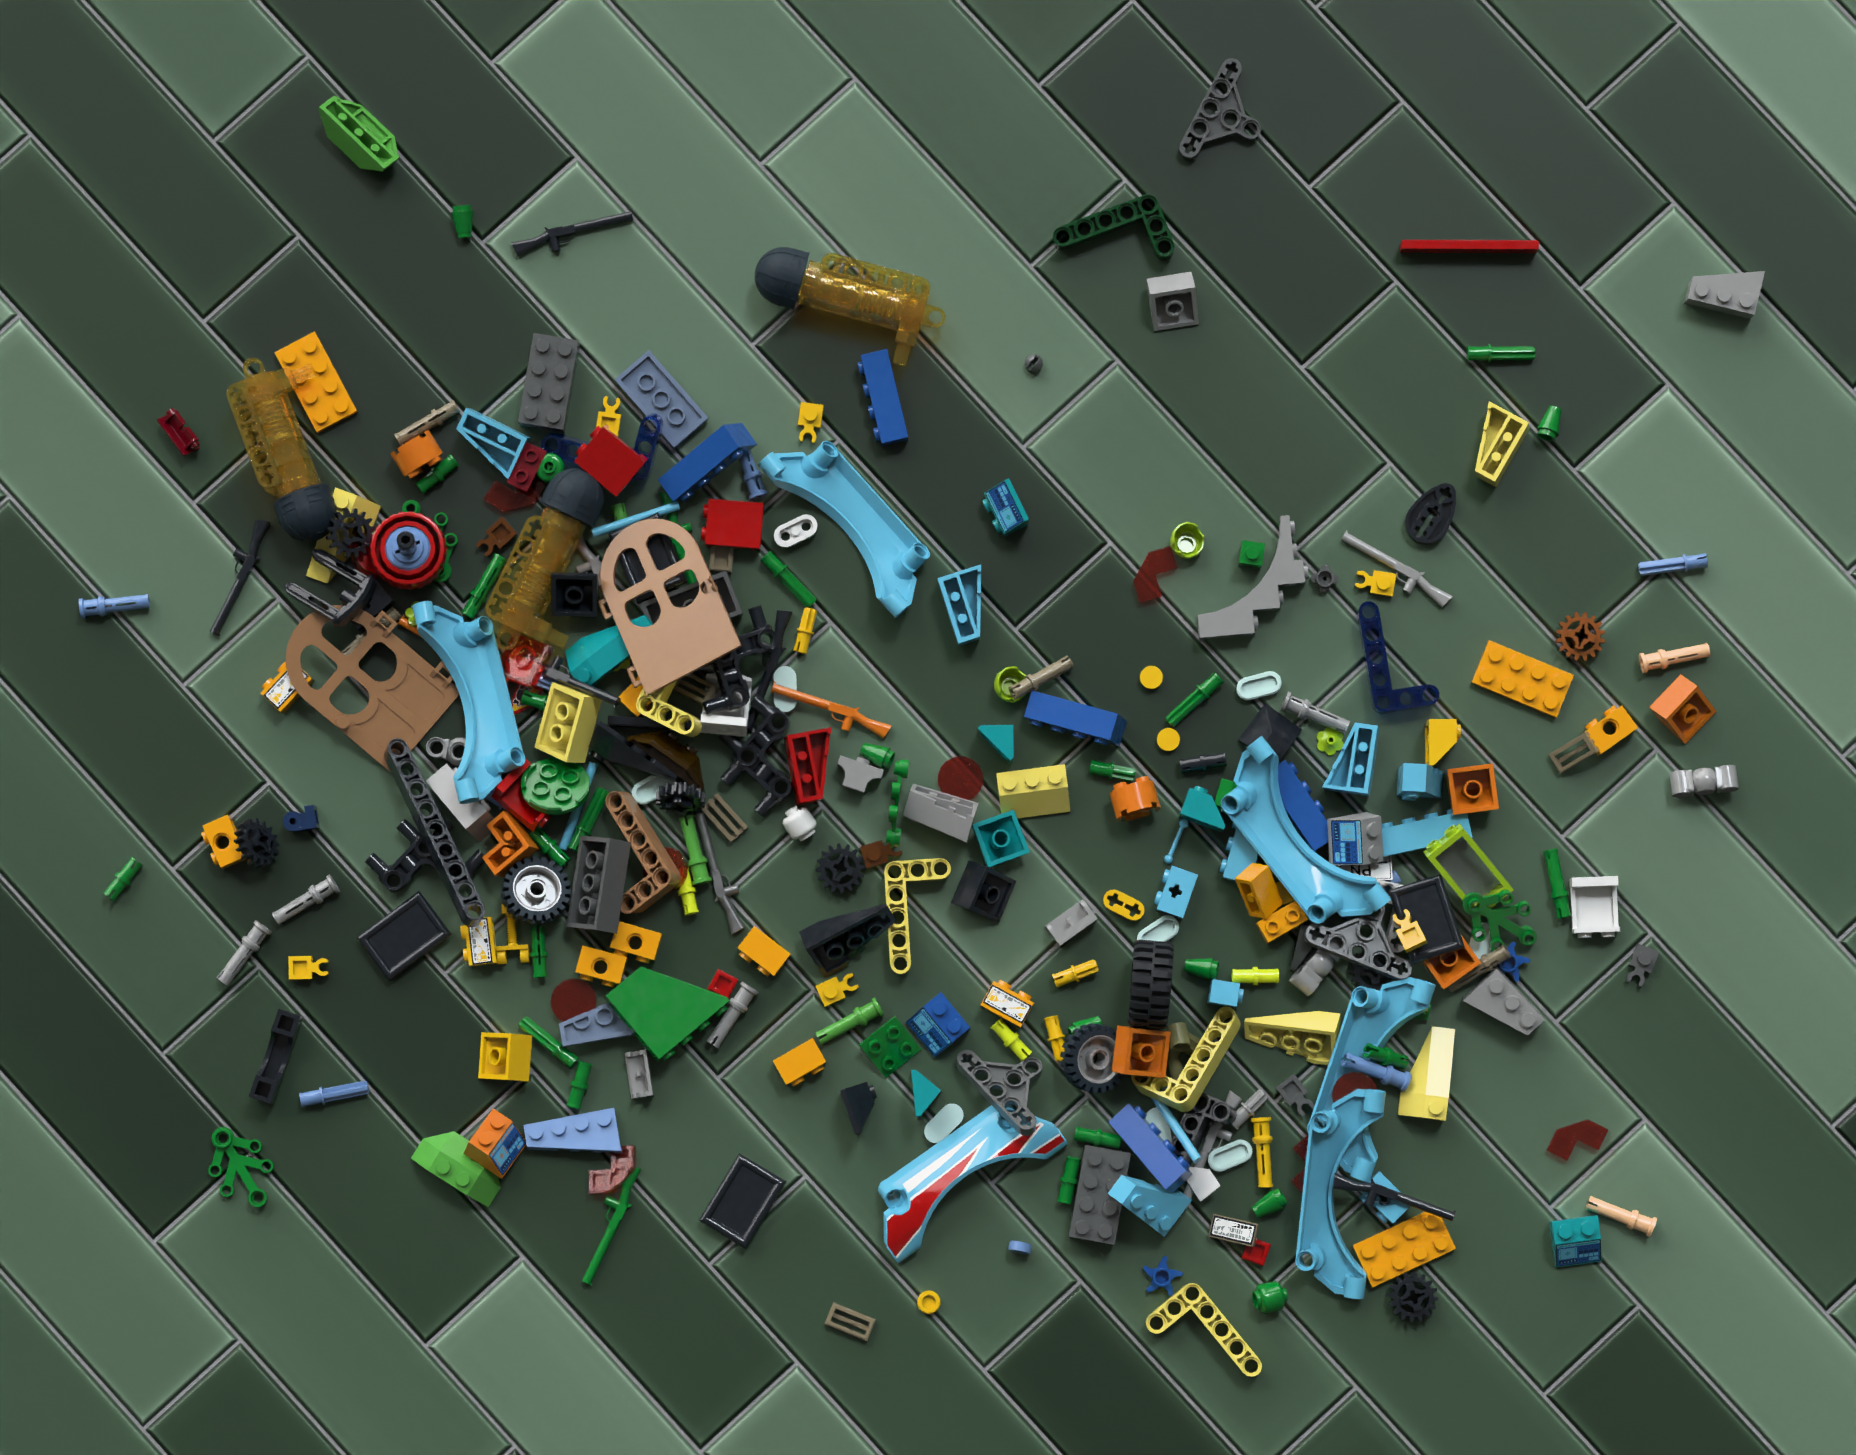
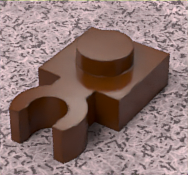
M501 517L485 531L489 538L480 540L476 546L481 548L484 544H487L489 549L484 555L489 557L494 553L496 545L503 549L518 533L504 517Z
M882 840L860 846L866 869L888 863V855L898 857L903 854L902 851L894 852L890 848L889 843L883 846Z

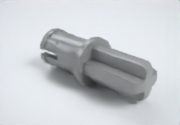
M1259 1089L1245 1103H1241L1242 1106L1236 1111V1120L1232 1123L1237 1130L1251 1115L1254 1117V1112L1268 1100L1265 1092Z

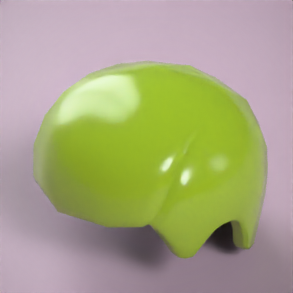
M1185 522L1179 524L1172 532L1170 546L1178 557L1191 559L1198 556L1203 550L1204 535L1199 530L1197 524Z
M1018 667L1004 668L996 675L994 680L996 694L1008 703L1017 702L1025 696L1023 695L1014 700L1008 689L1010 686L1025 679L1026 675Z

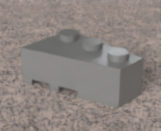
M1765 271L1693 276L1689 281L1684 303L1751 319L1755 315Z
M446 763L426 782L463 827L480 843L492 833L486 826L494 819L488 812L491 808L484 799L478 802L459 804L453 780L457 767L452 769Z
M912 784L903 816L913 822L922 823L967 842L979 803Z
M1497 966L1463 997L1464 1002L1527 1036L1545 1020L1540 1011Z

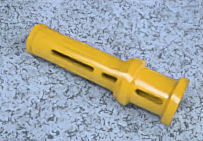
M1271 1117L1251 1118L1254 1127L1252 1141L1253 1144H1256L1258 1188L1273 1187L1270 1143H1272L1273 1137L1270 1136L1269 1126Z

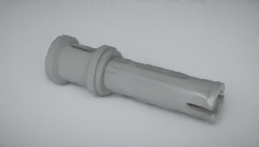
M1289 691L1280 708L1281 711L1287 710L1298 715L1300 719H1311L1342 734H1345L1350 724L1349 720L1311 705V702L1307 699L1302 700L1292 696Z
M330 874L327 875L324 881L315 886L311 885L308 888V892L273 912L272 915L276 922L281 925L314 903L321 904L323 899L331 894L339 893L340 890Z
M257 920L253 922L254 926L247 936L242 937V944L217 976L227 986L230 985L250 955L260 949L259 945L264 938L272 933L271 930Z
M743 981L740 983L741 987L735 997L730 998L729 1004L731 1005L706 1040L712 1044L715 1038L718 1037L713 1044L718 1049L742 1012L745 1013V1011L747 1012L748 1004L754 995L759 993Z

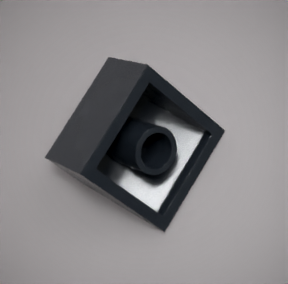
M969 860L951 903L999 923L1016 880L987 866Z

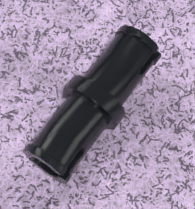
M1225 752L1205 756L1203 753L1199 754V757L1179 759L1182 774L1198 770L1206 772L1210 768L1227 766Z

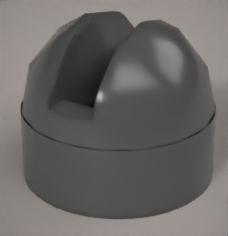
M1031 354L1027 356L1025 368L1029 372L1037 373L1042 369L1043 360L1039 355ZM1036 357L1038 361L1035 363L1033 368H1031L1029 365Z

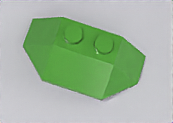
M333 96L319 106L318 111L327 137L360 169L384 171L399 159L395 136L362 105Z
M455 1131L422 1139L411 1157L412 1160L467 1196L487 1207L491 1205L501 1189L499 1177L463 1154L469 1140Z

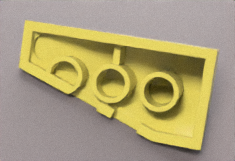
M1313 1011L1245 1018V1039L1270 1048L1274 1046L1287 1050L1286 1054L1291 1056L1294 1053L1307 1058L1306 1061L1313 1064L1328 1065L1341 1029V1016L1339 1013Z

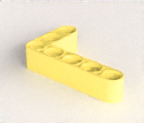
M677 681L649 696L646 695L644 688L642 689L636 702V708L639 713L689 737H695L701 732L702 724L697 717L667 703ZM649 701H652L653 707L650 711H647L646 705ZM671 710L672 718L666 721V713ZM691 720L692 726L686 731L685 724Z
M945 859L893 861L885 867L886 904L892 914L901 912L904 915V921L901 924L893 923L888 928L890 965L896 974H906L911 968L906 882L946 879L951 873V866ZM936 864H945L947 872L944 875H937L934 872ZM914 865L923 866L924 874L922 876L915 877L912 875L911 869ZM892 866H898L902 872L898 878H891L888 875V870ZM893 889L902 891L903 897L900 901L891 900L890 892ZM896 935H903L906 938V943L903 947L894 946L892 941ZM897 958L906 959L907 967L904 970H897L894 967V962Z
M1226 1006L1216 1012L1177 1081L1167 1076L1161 1078L1131 1075V1079L1138 1091L1181 1112L1192 1110L1240 1029V1020L1234 1009ZM1232 1018L1230 1022L1224 1023L1226 1019ZM1221 1037L1218 1042H1213L1215 1038ZM1210 1057L1207 1061L1201 1062L1203 1058ZM1198 1076L1195 1081H1190L1192 1077ZM1143 1078H1148L1146 1082L1140 1083ZM1167 1086L1165 1091L1159 1092L1162 1087ZM1187 1095L1186 1099L1179 1101L1180 1097Z
M1195 1283L1184 1285L1146 1318L1147 1329L1152 1333L1158 1334L1166 1330L1191 1309L1245 1375L1253 1377L1261 1372L1262 1363L1203 1289ZM1190 1287H1195L1198 1290V1297L1195 1300H1189L1186 1297V1290ZM1171 1302H1178L1180 1304V1312L1176 1315L1168 1312V1305ZM1204 1305H1210L1213 1309V1314L1209 1318H1203L1200 1314V1310ZM1155 1316L1160 1317L1163 1321L1162 1327L1157 1330L1152 1329L1150 1326V1320ZM1219 1323H1224L1228 1327V1331L1224 1336H1218L1215 1332V1328ZM1234 1341H1239L1242 1344L1243 1349L1239 1354H1233L1230 1351V1345ZM1249 1359L1257 1362V1369L1254 1372H1247L1245 1370V1363Z

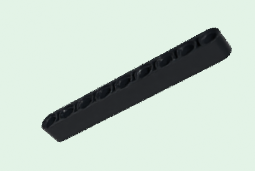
M399 738L393 739L389 742L384 752L385 761L461 921L467 927H476L485 915V906L407 743ZM391 749H398L401 755L393 754ZM401 769L409 770L411 775H404ZM410 789L418 790L420 795L412 794ZM420 809H426L430 815H423ZM430 829L437 830L439 836L432 835ZM439 850H446L449 856L441 855ZM449 870H455V871H457V873L459 874V876H458V877L452 876V875L449 873ZM459 890L466 891L469 897H462L459 894ZM468 911H475L478 917H471Z

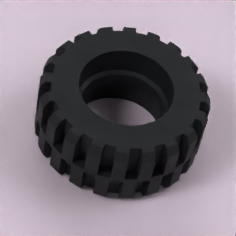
M1137 940L1134 942L1128 1009V1025L1131 1027L1157 1030L1167 1028L1174 945L1170 942Z

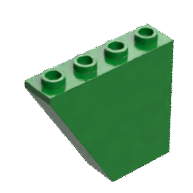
M642 966L604 998L657 1062L661 1059L664 1061L669 1059L675 1053L673 1049L680 1044L683 1047L693 1038L691 1034L698 1029L699 1032L704 1030L710 1024L708 1020L712 1016L716 1015L719 1017L728 1009L726 1005L730 1001L725 996Z

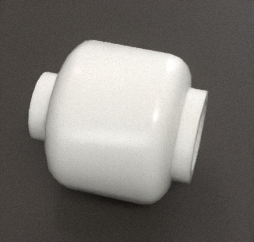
M794 806L785 812L787 817L784 818L782 824L792 839L803 841L815 833L814 828L817 823L808 808L801 807L798 809L797 806Z

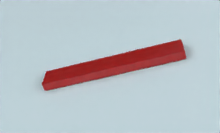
M1403 240L1400 243V253H1537L1539 250L1538 240Z

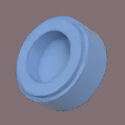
M1019 1241L1009 1242V1251L1027 1255L1031 1254V1244Z

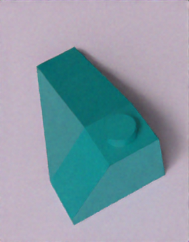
M646 615L631 620L634 625L639 627L653 625ZM617 625L582 637L565 651L569 671L573 678L594 687L630 658Z

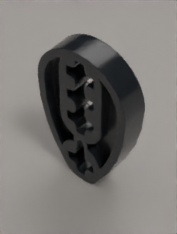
M1442 483L1431 488L1419 497L1408 510L1404 522L1405 529L1409 537L1415 542L1425 545L1433 544L1445 535L1451 524L1456 506V490L1451 484ZM1446 488L1449 489V495L1451 496V498L1446 497L1441 502V504H1439L1438 501L1442 495L1441 492H1439V490L1441 489L1444 491ZM1437 508L1436 513L1439 516H1434L1431 519L1432 527L1427 526L1425 528L1426 536L1421 535L1417 537V531L1414 529L1421 528L1423 525L1421 518L1426 519L1429 512L1427 509Z

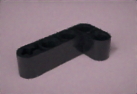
M1202 1093L1194 1108L1184 1113L1179 1125L1195 1149L1198 1150L1211 1120L1222 1125H1230L1236 1120L1237 1114L1231 1105L1206 1093ZM1207 1099L1206 1108L1200 1110L1199 1105L1201 1101ZM1227 1108L1228 1113L1226 1117L1220 1119L1219 1114L1221 1110ZM1197 1120V1128L1191 1131L1190 1124ZM1174 1135L1171 1143L1176 1150L1173 1152L1176 1155L1182 1156L1191 1165L1192 1159L1186 1150L1181 1152V1143L1176 1135Z

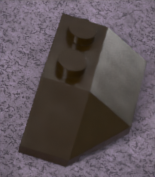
M662 731L633 735L627 738L632 745L643 750L649 757L654 758L678 775L681 780L689 785L694 784L695 789L701 788L702 792L705 791L700 758L696 755L698 751L689 744H686L685 747L677 742L679 738L672 732L667 731L665 734Z

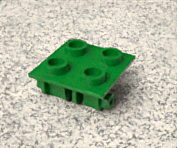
M896 1016L859 1044L885 1078L921 1050Z

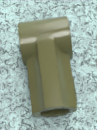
M1183 1022L1173 1023L1166 1029L1171 1032L1169 1042L1171 1051L1184 1052L1191 1056L1201 1039L1188 1032L1187 1025Z

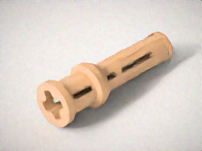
M1708 643L1671 651L1659 649L1655 653L1646 655L1639 653V664L1643 674L1647 673L1648 670L1657 668L1664 670L1671 664L1710 657V649Z
M1590 1196L1588 1202L1596 1204L1597 1207L1587 1204L1585 1210H1590L1624 1223L1629 1230L1636 1229L1646 1233L1647 1237H1651L1657 1221L1656 1217H1646L1639 1214L1638 1210L1630 1212Z

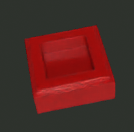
M718 969L708 990L729 999L738 979Z
M1256 1239L1254 1247L1245 1246L1241 1258L1264 1266L1271 1244Z

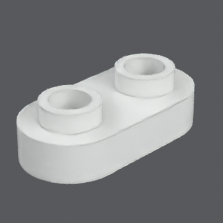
M805 514L780 525L774 532L776 544L782 548H789L814 536L818 528L817 521L813 516ZM804 523L810 524L811 527L808 531L802 529ZM788 533L790 535L789 540H782V534Z

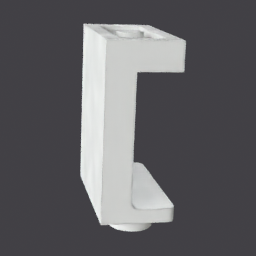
M706 674V681L720 688L716 674ZM742 675L743 679L747 682L750 699L741 708L731 711L723 709L706 714L703 707L700 720L702 729L700 733L746 737L752 678ZM721 689L718 693L715 692V697L721 696ZM734 692L733 700L736 703H741L742 695L739 692Z
M1618 876L1570 878L1572 934H1578V938H1591L1592 933H1601V937H1615V932H1620L1617 903Z

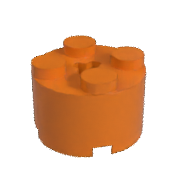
M429 430L424 432L426 435L424 438L422 435H418L397 448L398 454L395 451L390 453L404 477L414 478L423 472L421 467L426 464L430 467L443 460L440 456L443 452Z
M1148 776L1137 778L1135 783L1127 784L1126 782H1120L1113 785L1114 790L1109 795L1117 821H1121V817H1124L1125 821L1143 818L1151 815L1149 810L1155 808L1157 812L1161 809L1154 782L1149 780Z

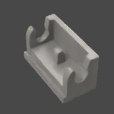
M1082 899L1045 925V927L1057 944L1061 946L1094 923L1097 917Z
M648 1050L624 1053L631 1099L654 1096Z

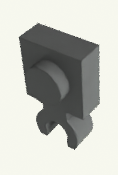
M1637 943L1629 965L1635 968L1627 975L1626 982H1630L1632 977L1636 975L1639 977L1638 986L1641 987L1645 982L1644 972L1649 974L1652 972L1659 952Z
M1292 1074L1275 1087L1289 1106L1294 1102L1297 1104L1299 1115H1305L1302 1111L1303 1104H1308L1311 1109L1314 1108L1313 1102L1303 1097L1308 1091L1295 1074Z

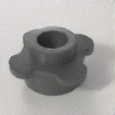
M1322 565L1320 571L1312 574L1311 581L1319 586L1321 592H1327L1332 584L1338 582V576L1333 574L1328 565Z

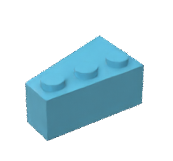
M471 408L465 409L456 428L507 479H509L526 443H530L531 437Z
M981 565L937 578L958 646L980 640Z
M1355 723L1327 780L1322 786L1324 790L1370 796L1380 728L1377 725Z
M1403 763L1398 768L1396 796H1402V800L1415 801L1418 797L1442 798V770L1427 764Z
M1124 1175L1120 1176L1108 1192L1111 1197L1164 1237L1192 1201V1199L1178 1189L1171 1193L1159 1184H1150Z

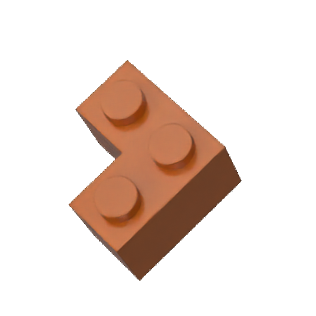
M502 811L486 825L499 844L482 858L496 876L505 878L509 869L516 862H521L527 857L529 858L539 850L519 820L510 812Z

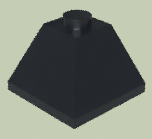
M551 573V616H598L599 580L597 574Z
M1265 703L1238 740L1248 747L1260 736H1263L1278 755L1280 761L1302 729Z
M867 1082L840 1090L856 1135L861 1133L875 1104L873 1099L877 1098L873 1085L868 1086Z

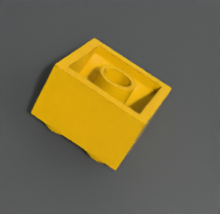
M1429 719L1425 722V764L1434 766L1461 738V725H1457V719Z
M481 1032L478 1078L529 1081L532 1035Z

